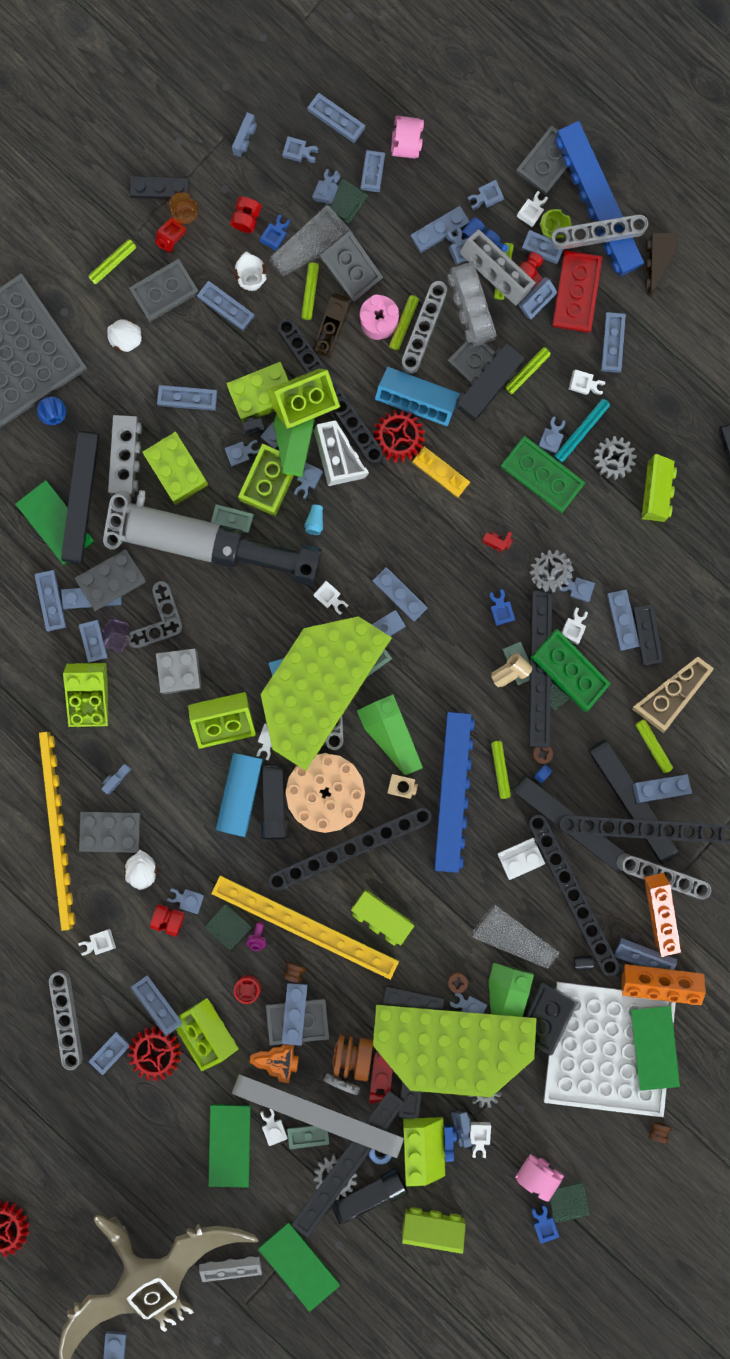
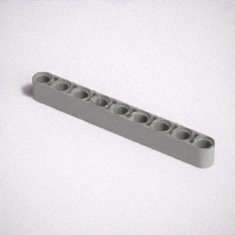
M240 1074L232 1091V1094L395 1158L398 1157L404 1140L402 1137Z

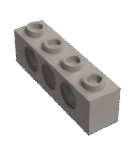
M477 230L466 240L460 251V254L515 306L528 295L536 283L480 230Z
M113 415L108 493L111 496L119 491H126L131 497H134L135 492H138L136 473H139L140 463L137 461V453L141 451V442H138V434L142 433V423L139 422L137 416ZM124 434H132L131 439L129 441H123L122 438ZM129 452L130 458L126 461L121 460L122 454ZM122 472H129V477L126 480L120 479Z

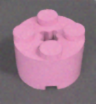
M396 116L394 120L396 128H394L392 133V156L418 158L419 151L422 148L420 134L423 131L424 120Z
M373 295L363 303L360 310V325L363 332L369 338L375 340L388 338L394 334L399 320L397 305L386 296Z
M530 1154L515 1178L526 1190L539 1194L538 1197L542 1200L549 1201L564 1175L556 1169H550V1164L540 1157L538 1159Z

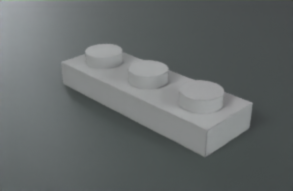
M247 1257L239 1260L228 1259L223 1262L199 1264V1273L202 1282L262 1275V1266L259 1257Z

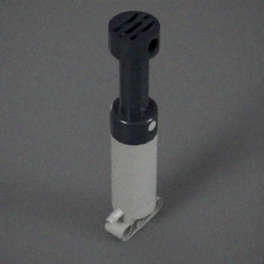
M144 490L139 491L136 504L131 503V496L126 491H119L110 499L103 536V543L109 549H116L124 541L232 568L236 566L238 561L295 574V583L311 587L315 584L322 555V549L302 545L299 552L245 539L241 529L145 507ZM117 497L123 498L125 504L120 505L117 502ZM118 516L121 519V524H117L113 517ZM110 535H115L118 542H113L110 539Z

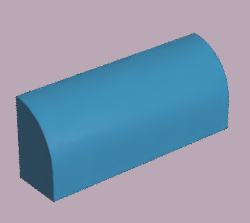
M387 367L379 384L375 400L448 427L460 393Z
M233 753L215 830L246 837L263 759Z

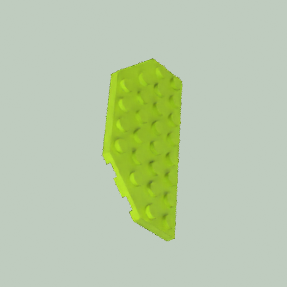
M359 616L304 628L261 693L272 749L307 771L392 637Z
M376 1005L373 1047L410 1091L491 1098L534 1060L536 1018Z

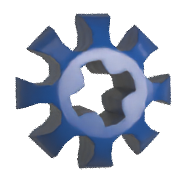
M47 397L39 402L37 415L44 424L56 425L64 420L66 407L59 398Z

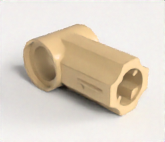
M515 653L508 659L505 665L492 672L491 678L497 687H503L518 677L520 679L526 678L532 671V665L521 655Z

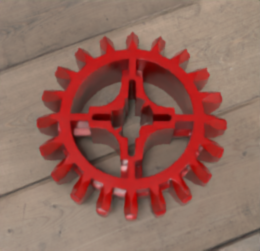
M394 410L392 417L389 413H386L387 420L380 417L379 421L381 424H375V428L378 430L373 431V435L377 436L374 439L379 443L383 456L387 453L386 460L389 461L392 456L394 457V463H397L398 458H401V462L404 463L405 456L412 460L411 453L417 456L418 451L416 449L422 450L423 446L420 443L425 442V438L421 436L425 434V430H418L423 424H415L418 418L414 417L411 420L412 413L409 412L406 417L404 416V410H401L400 415H397L396 410ZM401 422L398 428H387L393 423ZM407 426H410L413 430L415 440L410 439V436L406 434ZM402 431V437L404 438H399L395 444L396 436L393 435H398ZM383 432L392 439L390 448L383 440ZM400 445H410L406 450L396 451Z
M156 1026L152 1027V1032L146 1027L144 1029L145 1035L139 1031L137 1033L139 1039L133 1037L132 1041L136 1045H129V1049L134 1051L128 1053V1057H134L129 1064L137 1065L133 1069L134 1072L138 1069L141 1070L139 1077H142L145 1073L147 1074L146 1080H149L151 1075H153L154 1081L158 1080V1075L164 1080L166 1078L165 1072L171 1076L173 1074L171 1068L177 1070L178 1066L174 1062H181V1058L176 1056L182 1054V1050H176L181 1043L177 1042L174 1044L173 1041L177 1039L176 1035L170 1038V1034L165 1036L160 1029L157 1032ZM153 1038L163 1040L167 1046H159ZM147 1040L148 1052L140 1056V1046L143 1041ZM153 1049L158 1050V1052L161 1051L157 1058L152 1057V1055L149 1056ZM170 1051L171 1058L169 1064L163 1067L162 1055ZM151 1061L157 1069L149 1068L143 1062Z
M0 1201V1214L9 1216L7 1219L0 1217V1228L8 1223L5 1230L0 1232V1239L9 1242L0 1243V1254L2 1252L4 1257H7L9 1252L13 1255L16 1253V1249L20 1250L23 1247L22 1243L27 1241L25 1236H28L30 1233L28 1229H25L30 1226L29 1222H24L28 1217L27 1214L22 1216L23 1208L17 1211L15 1209L17 1204L14 1203L10 1207L9 1201H6L4 1206ZM13 1222H15L17 1226V1237L14 1235L15 1232L12 1230Z

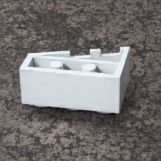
M336 420L317 424L314 434L328 486L366 478L369 473L368 470L364 468L359 460V456L350 446L347 437Z

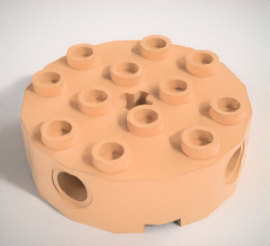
M328 753L316 755L307 771L296 766L289 776L286 788L288 808L295 819L308 829L323 833L341 830L353 822L362 809L365 796L363 779L355 766L341 756ZM326 787H328L331 796H326V798L324 799L322 798L323 794L320 793L321 789L325 790Z

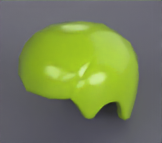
M559 209L548 210L542 216L540 222L543 234L552 239V234L556 229L572 226L570 216L563 214ZM563 235L555 237V239L565 238Z

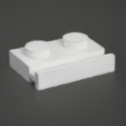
M534 838L497 853L509 880L545 865Z

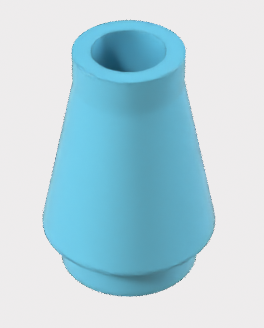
M312 505L304 525L306 533L320 535L323 530L322 506Z

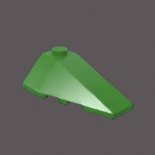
M276 413L274 431L276 432V441L279 447V457L283 473L302 477L315 418L286 429Z
M394 695L357 710L366 732L404 775L423 768Z
M493 962L488 981L491 1015L522 1017L534 974Z

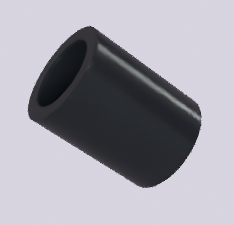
M592 955L574 957L575 971L594 969Z

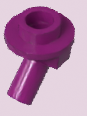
M258 921L254 934L248 936L246 945L253 951H260L266 947V938L261 937L264 927L263 922Z

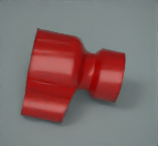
M531 252L527 257L528 261L522 262L519 265L536 282L532 289L543 279L538 274L536 268L541 266L544 259L536 252Z

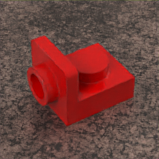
M170 218L157 230L155 243L161 249L171 253L174 244L186 233L187 228L173 218Z
M510 531L504 541L500 540L501 536L498 534L486 532L482 543L502 553L505 548L509 549L514 539L510 538L512 535Z

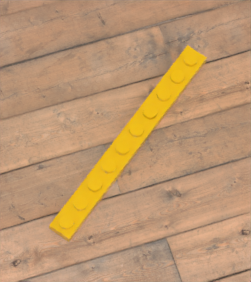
M51 732L39 733L61 931L73 928L75 915L71 913L70 905L73 904L72 893H69L68 890L71 879L70 874L66 872V865H68V855L64 853L66 836L62 834L61 826H64L63 814H60L59 806L62 805L61 795L57 794V787L59 786V777L55 775L57 758L56 755H53L52 747H55L54 736H51Z
M221 875L211 893L390 980L399 963L398 960Z

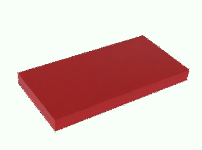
M564 250L552 327L591 332L603 256Z

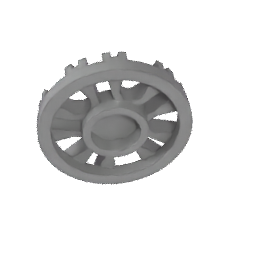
M326 1073L324 1081L354 1095L359 1094L360 1087Z

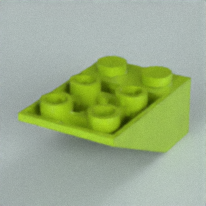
M106 663L66 664L63 677L68 727L108 726Z

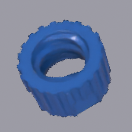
M544 764L535 774L534 778L542 784L551 774L552 770Z

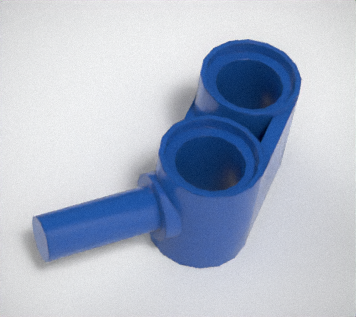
M473 217L462 230V237L464 239H468L477 230H480L503 252L508 251V245L501 243L500 237L494 231L488 229L485 232V225L477 218Z

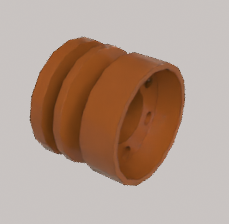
M340 1034L335 1045L332 1063L334 1077H339L341 1068L345 1069L344 1079H347L350 1070H354V1080L367 1082L374 1039L361 1037L358 1046H353V1036L349 1037V1044L347 1045L344 1044L345 1035Z

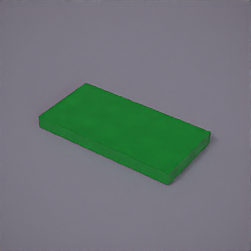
M523 436L500 466L561 514L586 483L526 436Z
M45 480L15 505L61 563L65 565L68 562L62 561L61 555L68 507ZM88 532L84 549L95 542Z
M555 629L531 656L584 712L589 711L611 684L558 629Z
M671 1006L630 1009L639 1090L680 1087Z
M210 1105L209 1187H249L251 1105Z
M289 1221L258 1247L261 1254L309 1312L340 1286V1282Z

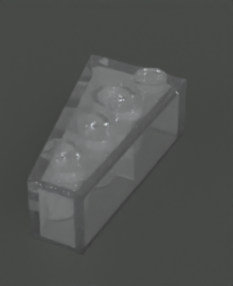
M327 204L271 256L270 263L282 276H285L317 259L320 252L350 229Z
M474 262L452 267L449 275H447L448 281L454 293L455 303L460 310L461 322L465 324L467 329L465 334L468 343L471 342L474 347L494 341L497 337Z
M494 903L470 935L472 938L549 969L560 954L555 948Z

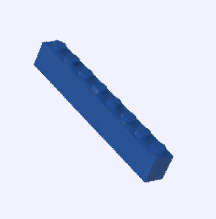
M575 122L558 130L554 139L556 147L559 150L561 149L564 155L563 162L571 170V179L580 190L579 196L581 201L585 202L588 207L587 214L590 220L598 222L622 218V213L580 122ZM621 225L614 226V231L622 233L624 228ZM595 229L598 237L605 234L603 229ZM633 238L604 242V251L606 255H610L612 269L615 273H618L619 277L640 268L644 264Z
M447 712L435 871L459 873V868H463V857L460 856V851L465 846V837H462V829H466L467 817H463L464 809L468 808V797H465V789L469 790L470 778L466 776L467 770H471V758H468V751L472 750L473 738H470V730L474 731L475 719H471V714Z

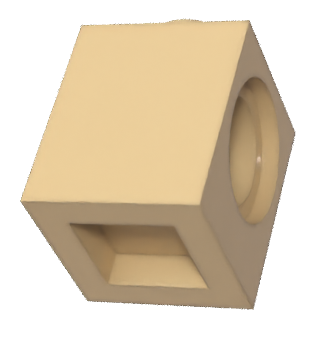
M392 774L387 793L411 799V795H416L418 784H414L415 779ZM401 781H405L409 785V789L405 793L399 792L397 788L398 783Z

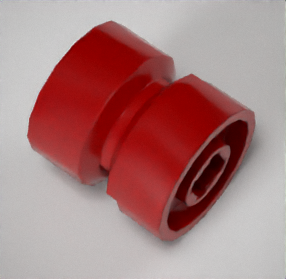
M239 197L235 206L237 212L233 213L230 225L239 231L253 233L257 223L255 218L259 217L262 205L251 198Z
M158 904L152 917L150 929L159 932L165 930L166 934L177 937L185 912L176 909L170 911L169 907Z
M253 975L242 976L234 987V996L243 1004H250L256 1001L261 992V983Z

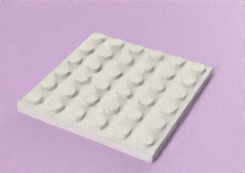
M556 982V989L578 1001V1004L554 1054L548 1055L543 1102L664 1117L667 1088L639 1090L630 1009L670 1005L674 1023L676 1002L622 996V989Z

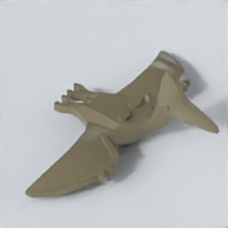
M96 1214L94 1216L95 1224L105 1234L124 1264L123 1273L117 1287L110 1294L88 1295L81 1303L75 1302L74 1309L67 1310L68 1319L62 1328L58 1345L59 1359H71L75 1349L90 1330L99 1323L119 1314L136 1313L143 1319L155 1318L159 1321L160 1328L164 1332L167 1331L165 1321L176 1325L175 1317L167 1313V1310L175 1308L181 1321L184 1319L181 1309L189 1312V1314L194 1313L190 1303L182 1301L179 1296L180 1284L187 1270L205 1253L214 1248L236 1242L256 1243L259 1241V1238L252 1233L238 1228L222 1226L201 1228L198 1224L195 1229L188 1228L186 1229V1234L175 1237L174 1244L167 1256L161 1259H142L133 1253L126 1227L120 1223L117 1217L109 1219Z

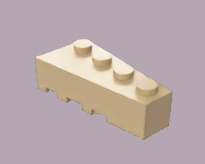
M699 657L695 658L673 677L633 706L632 710L664 733L714 668Z

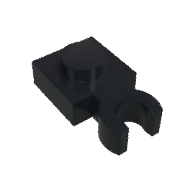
M251 417L246 419L245 423H242L245 435L249 437L256 433H263L264 426L261 418Z

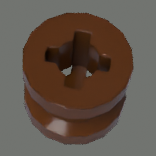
M551 747L534 748L532 758L538 764H546L553 758V751Z
M287 962V972L284 973L283 978L295 983H302L301 976L305 972L306 967Z
M453 972L448 977V986L452 992L462 993L467 989L468 980L463 973Z
M652 1121V1132L649 1133L648 1138L657 1142L668 1143L669 1139L667 1136L672 1127L664 1123Z

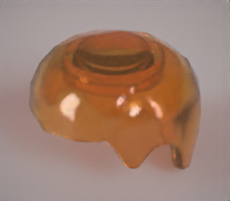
M176 193L169 201V212L176 222L189 224L197 218L199 213L197 202L192 200L188 193Z

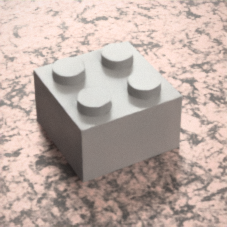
M196 649L156 654L160 693L169 694L202 689L198 651Z

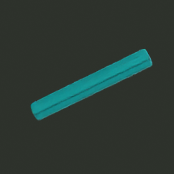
M602 399L556 453L555 458L562 463L605 413L610 406L608 401Z

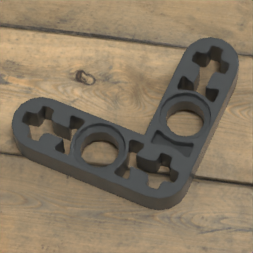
M159 581L154 584L152 589L162 621L130 632L127 642L131 647L135 649L143 648L176 637L182 633L183 624L171 588L166 582ZM162 585L163 588H167L164 594L166 598L170 596V600H164L160 603L159 600H163V598L157 591L159 586ZM168 603L173 606L172 613L164 614L162 611L163 606ZM172 622H174L176 625L179 624V627L176 628L177 632L168 630L166 631L168 635L164 636L165 634L163 628L161 627L162 625H164L165 628L171 627ZM153 628H158L161 632L160 637L157 639H152L150 636V631ZM146 631L149 642H146L145 638L139 640L138 645L132 642L134 635L142 637L145 636L143 632Z

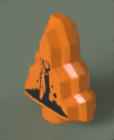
M283 1044L281 1047H273L269 1052L259 1051L251 1054L250 1063L259 1069L267 1070L269 1075L277 1077L279 1082L289 1084L291 1072L297 1073L299 1056L294 1055V1045Z

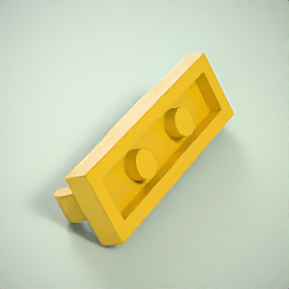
M425 446L412 461L414 465L457 498L470 484V481Z

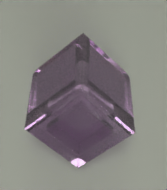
M111 618L102 630L105 648L121 653L131 641L129 624Z

